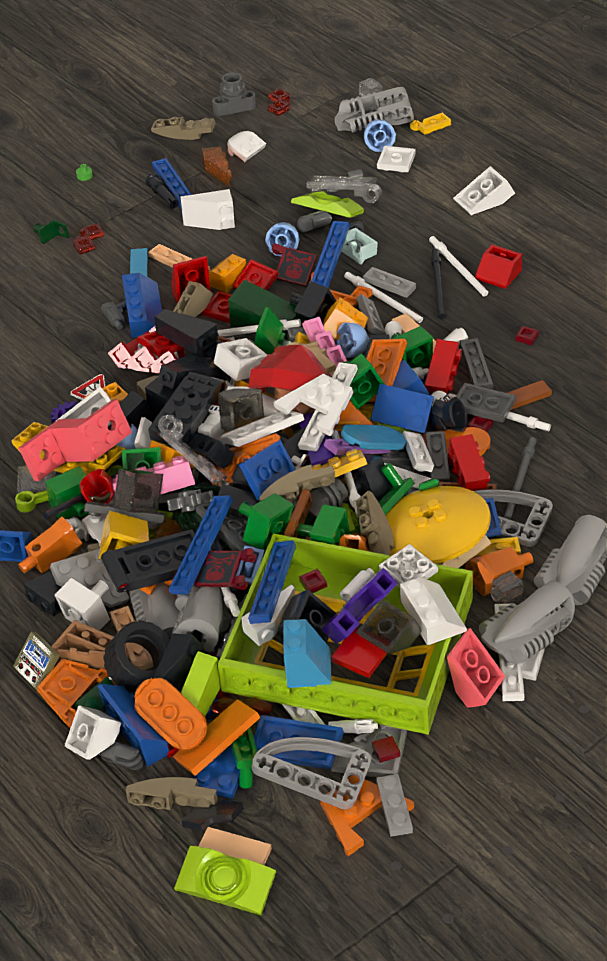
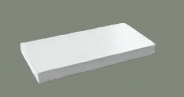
M279 411L221 435V442L240 447L304 420L303 414L290 411L286 414Z

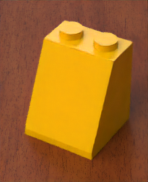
M109 510L103 525L98 559H101V555L108 550H116L149 541L148 521Z

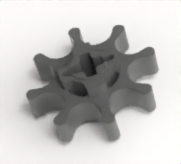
M200 489L179 493V498L167 500L169 511L181 509L182 512L194 511L197 505L211 502L214 493L213 491L201 493Z

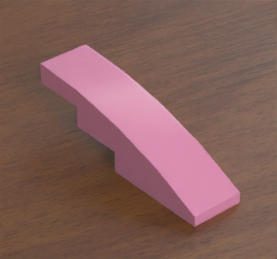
M320 317L302 323L310 342L317 341L321 349H326V357L336 364V368L339 362L347 361L341 346H336L330 331H325Z

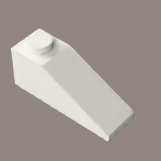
M290 585L281 591L271 622L250 624L248 619L250 612L241 617L243 632L258 646L270 641L277 634L289 602L295 596L294 586Z

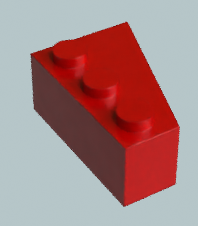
M437 339L425 382V387L430 395L435 391H443L448 395L453 390L454 379L457 375L462 355L458 342Z
M472 434L451 437L447 455L448 465H453L452 473L458 475L457 482L459 486L471 491L486 490L487 483L490 482V475L488 471H485V462L483 456L479 454L478 442L474 440Z

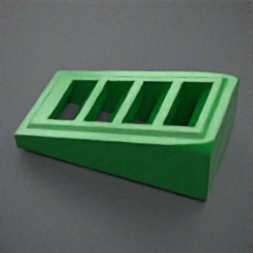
M436 477L419 483L420 491L440 486Z

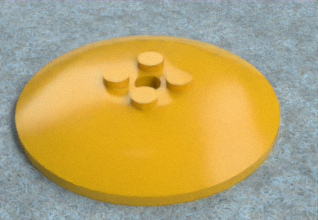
M438 486L409 493L403 496L385 515L395 543V548L390 550L391 556L410 544L434 564L449 561L472 549L485 536L491 521V514L486 501L474 491L456 486Z

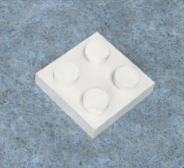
M384 146L377 162V169L409 172L415 157V149Z

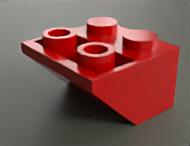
M492 244L484 252L475 278L506 289L522 271V254Z

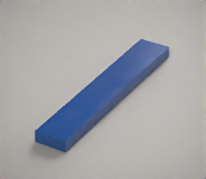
M167 158L152 162L153 169L165 183L168 191L179 201L178 206L182 210L180 197L192 194Z
M333 221L312 277V282L327 288L329 287L350 228L349 222Z
M230 495L213 497L168 589L171 594H189L233 502Z
M293 540L274 543L248 617L250 624L271 622L296 548Z

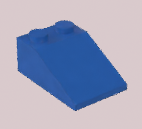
M380 384L371 420L426 433L434 396Z

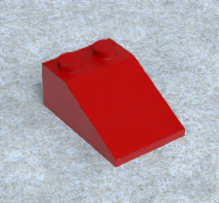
M207 256L173 264L171 286L172 295L176 303L180 300L189 281L200 283L211 292Z

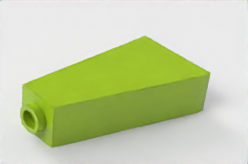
M198 651L181 694L205 717L221 688L218 670L219 661L217 657Z

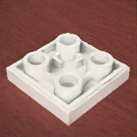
M410 544L379 565V570L384 568L398 582L397 586L399 587L401 583L418 577L427 580L438 572V566Z

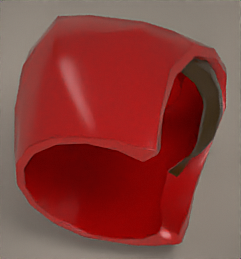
M96 469L90 472L80 482L81 493L87 501L109 504L115 496L113 479L103 469Z

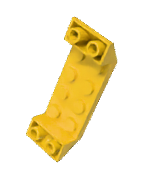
M33 422L12 440V444L20 452V446L48 426ZM115 445L94 461L64 462L53 471L65 473L80 466L87 475L96 469L106 470L122 456V450H126V448ZM41 450L40 452V458L42 460L44 458L43 450Z

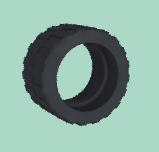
M134 621L125 625L105 648L103 660L108 676L116 685L124 686L130 692H136L142 682L147 679H153L170 641L168 634L151 622ZM125 643H136L144 647L152 657L153 670L145 671L135 667L126 656Z

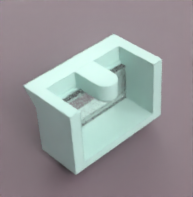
M353 228L348 231L341 252L362 265L365 259L377 255L378 242L357 228Z

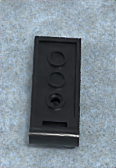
M189 372L149 427L150 440L184 449L209 413L208 410L211 405H214L220 395L224 393L226 382L196 372Z
M191 529L128 547L108 550L100 558L116 591L119 593L127 590L133 591L173 580L195 533Z

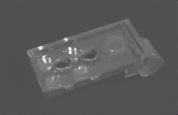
M313 176L306 182L307 188L312 189V191H321V189H327L329 192H335L337 189L354 190V196H362L367 203L376 202L382 194L381 188L374 184L377 181V177ZM369 190H373L376 196L371 197L369 195Z
M164 415L160 418L158 427L161 433L159 435L212 483L219 487L222 484L230 485L226 480L228 478L226 474L213 467L214 464L209 459L195 453L181 440L184 436L181 434L183 424L179 419L172 415ZM173 422V428L168 430V424Z

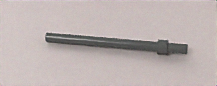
M530 437L527 446L524 447L523 459L512 491L520 492L530 459L533 458L535 453L534 447L537 440L534 437ZM515 503L507 504L503 518L511 520Z

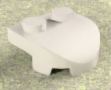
M240 132L228 140V153L231 156L236 154L246 162L264 149L266 143L253 132Z

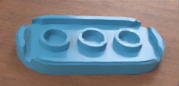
M344 425L341 432V437L351 445L355 443L360 444L359 447L362 449L401 450L407 442L404 435L400 432L380 425Z

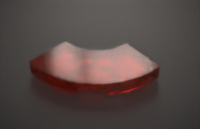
M223 697L212 703L211 710L221 714L237 699ZM256 697L240 700L255 710L259 716L268 714L272 710L271 704Z

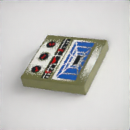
M30 632L13 667L37 690L38 685L53 670L60 655L37 632Z

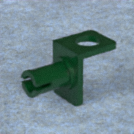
M52 220L46 225L37 223L33 228L34 232L39 234L42 244H45L57 235L67 239L70 237L66 224L57 220ZM59 226L63 228L64 233L60 230Z

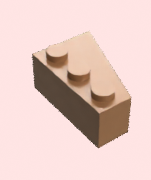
M74 620L51 646L60 655L56 665L62 659L86 664L88 668L100 670V668L105 669L103 660L105 648L114 636ZM125 643V646H124V647H125V653H126L127 658H129V657H128V651H127V645H126V643Z

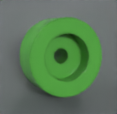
M81 164L80 168L76 170L77 179L81 181L91 179L93 176L92 169L87 167L86 164Z

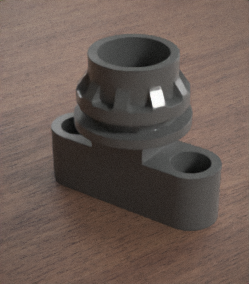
M236 72L224 74L220 84L221 96L212 99L213 114L223 116L255 109V93L246 90L242 75Z
M335 478V482L328 486L312 489L311 497L313 503L308 512L311 513V523L314 525L323 504L341 508L343 502L348 499L347 489L338 478Z

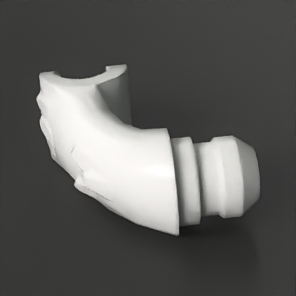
M78 518L65 519L71 524L80 540L85 539V541H89V533Z

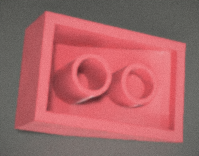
M468 628L447 656L455 692L467 708L486 705L505 678L501 669L472 629Z

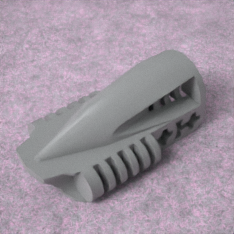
M397 87L378 93H368L366 96L362 95V97L357 96L355 99L351 98V100H343L340 103L339 112L335 116L336 128L338 131L347 130L353 133L357 132L358 129L361 131L362 128H366L367 124L376 119L385 120L391 125H400L414 121L406 89L404 87Z
M584 515L578 518L562 547L551 551L535 576L534 583L538 589L549 581H557L569 590L575 605L587 603L605 574L603 563L607 558V523L592 515Z
M549 581L537 589L525 601L518 605L510 604L479 625L481 640L490 649L501 654L508 662L521 664L553 643V636L564 630L571 623L575 612L574 599L563 584L557 581Z
M164 582L159 583L151 595L140 589L129 591L136 622H151L159 626L171 638L180 611L175 606L178 594H171L168 590L170 586ZM188 630L187 633H186V634L193 635L192 632L189 631V630Z
M193 584L189 594L177 595L175 606L180 611L172 633L186 634L188 630L191 632L195 629L203 633L201 641L203 645L202 650L210 653L218 642L220 632L226 631L229 628L232 612L224 602V595L220 587H195Z

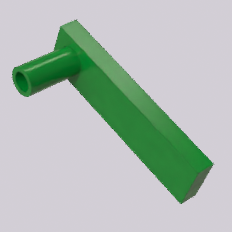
M391 463L386 464L381 469L393 486L379 502L385 515L415 484L411 477L402 480ZM358 524L355 528L361 533L360 524Z
M251 727L231 744L237 769H240L239 786L242 788H250L253 783L252 762L257 753V748Z

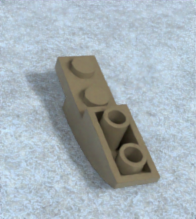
M172 117L170 119L154 121L151 131L168 138L195 140L200 139L202 133L212 132L216 123L214 118L185 122L183 117Z
M310 464L294 470L269 486L261 494L259 500L262 501L276 493L287 501L294 503L299 499V492H302L303 489L312 490L313 488L325 487L334 483L335 471L333 466L313 471Z
M367 491L356 501L361 534L368 537L370 552L391 556L390 550L395 548L391 528L377 499L372 492Z
M156 778L140 781L126 787L128 803L136 806L143 805L156 809L171 810L173 803L181 806L199 807L200 809L218 804L216 789L198 787L197 779Z

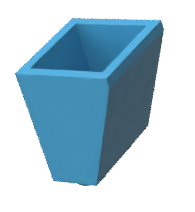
M306 619L284 620V663L287 687H315L317 685L331 684V650Z

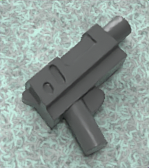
M126 301L117 305L113 302L102 304L101 311L106 319L110 321L111 326L116 327L118 330L123 328L122 324L125 323V318L122 314L123 309L126 308Z

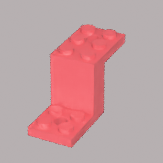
M115 399L87 418L58 419L20 446L19 450L34 481H40L64 462L96 460L130 435L132 431L118 400ZM108 421H110L112 425L110 430L107 427ZM41 450L44 451L43 460L40 458Z

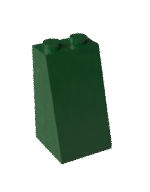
M243 280L228 299L230 327L232 328L259 325L265 307L270 308L279 320L286 319L291 321L299 319L294 312L297 307L296 305L247 280ZM283 330V333H285L284 339H287L286 330Z

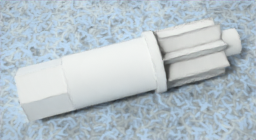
M373 719L339 720L328 723L330 726L342 727L344 733L375 732L374 729H378V723L373 722Z

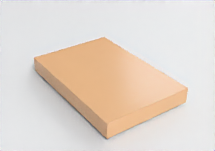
M211 827L207 828L198 846L213 849L235 858L249 859L265 865L272 849L271 844Z

